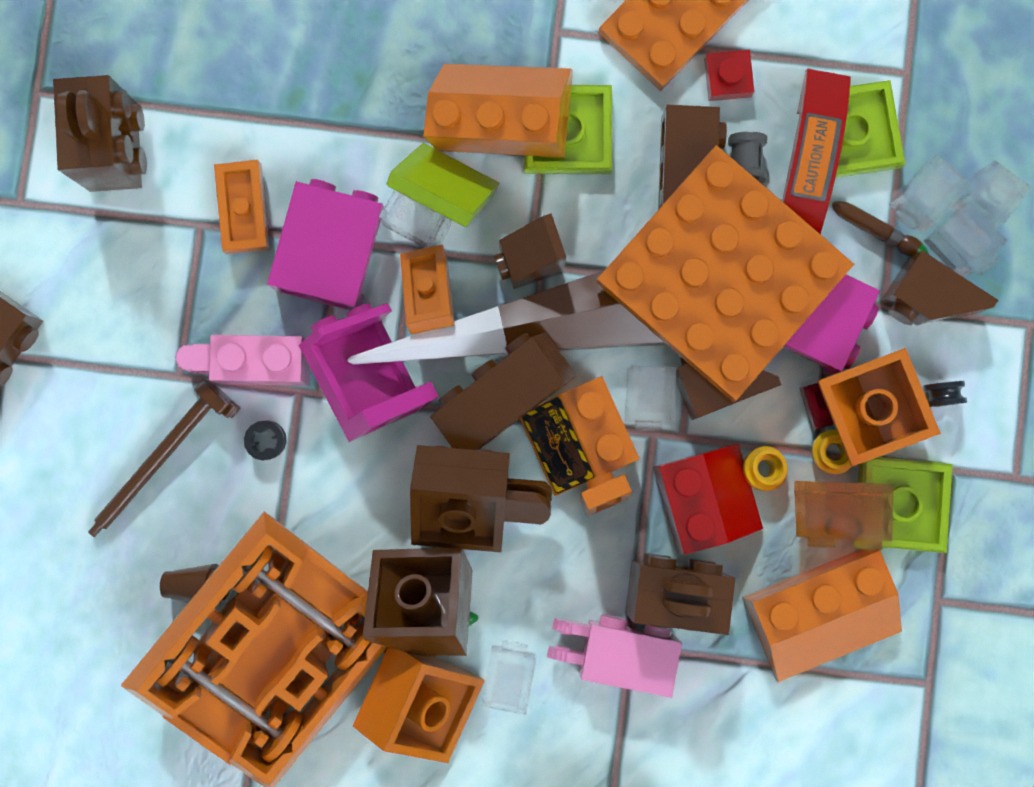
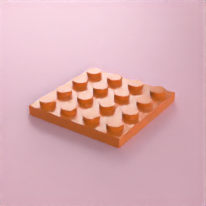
M716 145L597 278L596 283L728 399L734 402L737 401L854 266V263Z

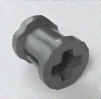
M747 131L731 134L728 138V146L732 148V159L760 183L766 182L767 172L762 170L763 147L767 144V135L760 132Z

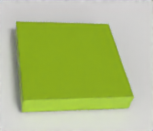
M891 80L850 86L847 120L836 178L901 169L906 164Z
M572 85L564 158L524 156V174L611 175L612 85Z
M422 143L391 170L386 183L389 188L463 227H467L494 197L500 184L496 180L425 143Z
M877 457L859 464L853 544L947 553L953 464Z

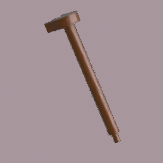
M202 379L194 388V391L200 398L94 519L95 524L88 533L96 537L102 529H107L211 408L218 415L223 414L226 418H233L241 407L213 383Z

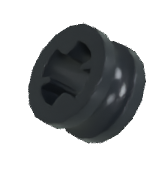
M965 381L923 385V391L929 393L928 403L930 407L967 403V397L961 395V389L965 387Z
M269 420L258 421L252 424L244 436V447L248 454L254 459L262 461L271 460L279 456L287 443L284 429L278 423ZM269 428L275 433L271 438H277V444L275 448L269 447L261 452L256 448V445L260 444V442H254V437L257 432L265 433Z

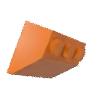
M443 64L428 91L423 136L439 151L564 158L573 70L571 68Z
M864 547L742 597L777 682L902 632L899 594L880 550Z

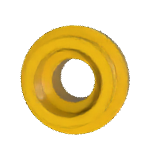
M828 430L817 436L811 449L815 465L823 472L829 474H841L848 471L851 465L837 430ZM830 444L837 445L840 450L839 457L834 461L829 459L826 454L827 447Z
M762 446L753 449L747 454L743 463V474L746 481L753 488L760 491H770L777 489L784 483L788 473V466L785 457L780 451L773 447ZM761 461L766 462L769 466L770 471L767 477H763L758 471V465Z

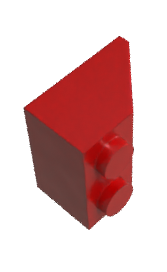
M739 443L653 466L678 553L687 555L720 546L763 529L752 487L746 481L743 474L744 459Z

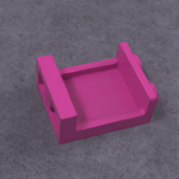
M310 179L309 184L296 181L267 285L276 292L351 311L363 304L365 297L361 293L379 225L381 221H385L387 212L383 204L378 202L379 198L374 194L360 190H353L352 195L336 192L335 185L318 179Z
M846 274L783 347L824 366L823 371L830 375L842 372L844 368L849 369L860 351V345L856 344L862 328L867 330L872 325L879 311V306L874 303L880 290Z
M370 303L360 305L346 314L347 318L338 321L335 315L321 319L310 327L312 334L299 344L348 442L417 413L439 398L431 381L415 387L402 361L355 365L347 361L351 356L392 343L382 324V320L392 312L388 303L372 308Z

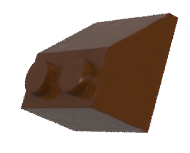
M463 548L373 550L363 628L364 640L419 656H467L473 570Z

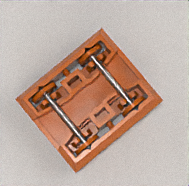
M264 511L121 683V687L161 714L162 718L229 765L232 764L261 786L275 787L386 650L387 646L364 640V622L356 628L360 620L365 617L368 590ZM267 563H268V565H269V570H268V571H265L263 568H264V567L267 565ZM230 589L237 592L220 612L215 609ZM208 618L212 621V624L198 640L193 634L205 619ZM193 653H194L193 662L190 663V662L188 661V659H189V658L193 655ZM333 654L337 655L334 662L337 669L326 683L320 687L328 677L326 662ZM312 696H314L313 699L309 702V704L304 708V710L300 712L301 709L305 706V704L309 701V699ZM291 706L296 709V710L290 711V712L283 718V715L286 713V711H287ZM270 708V718L268 719L264 714Z

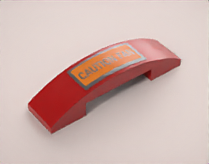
M807 68L797 114L800 115L783 199L781 201L821 234L843 144L851 76Z

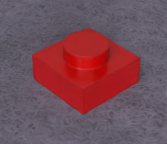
M750 49L706 54L704 64L708 101L752 97L755 90Z

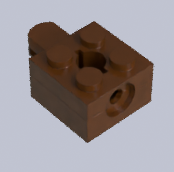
M109 75L53 79L57 170L89 192L142 188L141 174H146L147 160L144 149L140 147L139 131H143L145 127L144 113L141 105L134 101L127 91L123 90Z
M417 445L410 485L411 545L442 548L462 547L465 550L501 553L504 522L544 524L551 516L552 489L545 481L508 478L510 453Z
M644 553L643 561L632 559L625 613L634 623L729 635L735 577L724 573L723 565L715 564L716 562L689 558L688 566L676 565L677 559H673L671 556Z

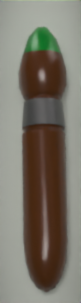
M835 201L832 203V208L839 217L883 242L885 241L886 244L897 247L900 253L906 256H913L923 250L928 254L926 246L916 237L904 235L896 228H893V226L845 201Z

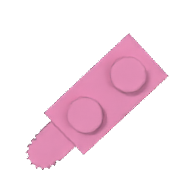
M211 335L210 344L183 345V347L175 352V363L182 370H187L190 373L194 372L195 374H208L210 381L219 384L310 386V366L299 347V344L305 340L302 336Z
M603 614L600 616V622L589 620L588 624L554 618L552 629L562 634L584 636L585 643L583 651L569 649L560 645L549 646L548 658L580 665L579 674L581 680L672 698L682 642L677 637L671 636V628L645 625L644 630L626 627V619Z

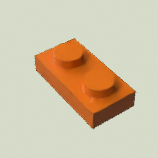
M259 160L214 164L222 251L225 254L270 250L262 164Z
M443 244L401 253L405 318L410 334L455 325L448 260Z
M610 471L586 482V491L581 492L580 502L588 517L628 500L632 490L625 474L614 478Z

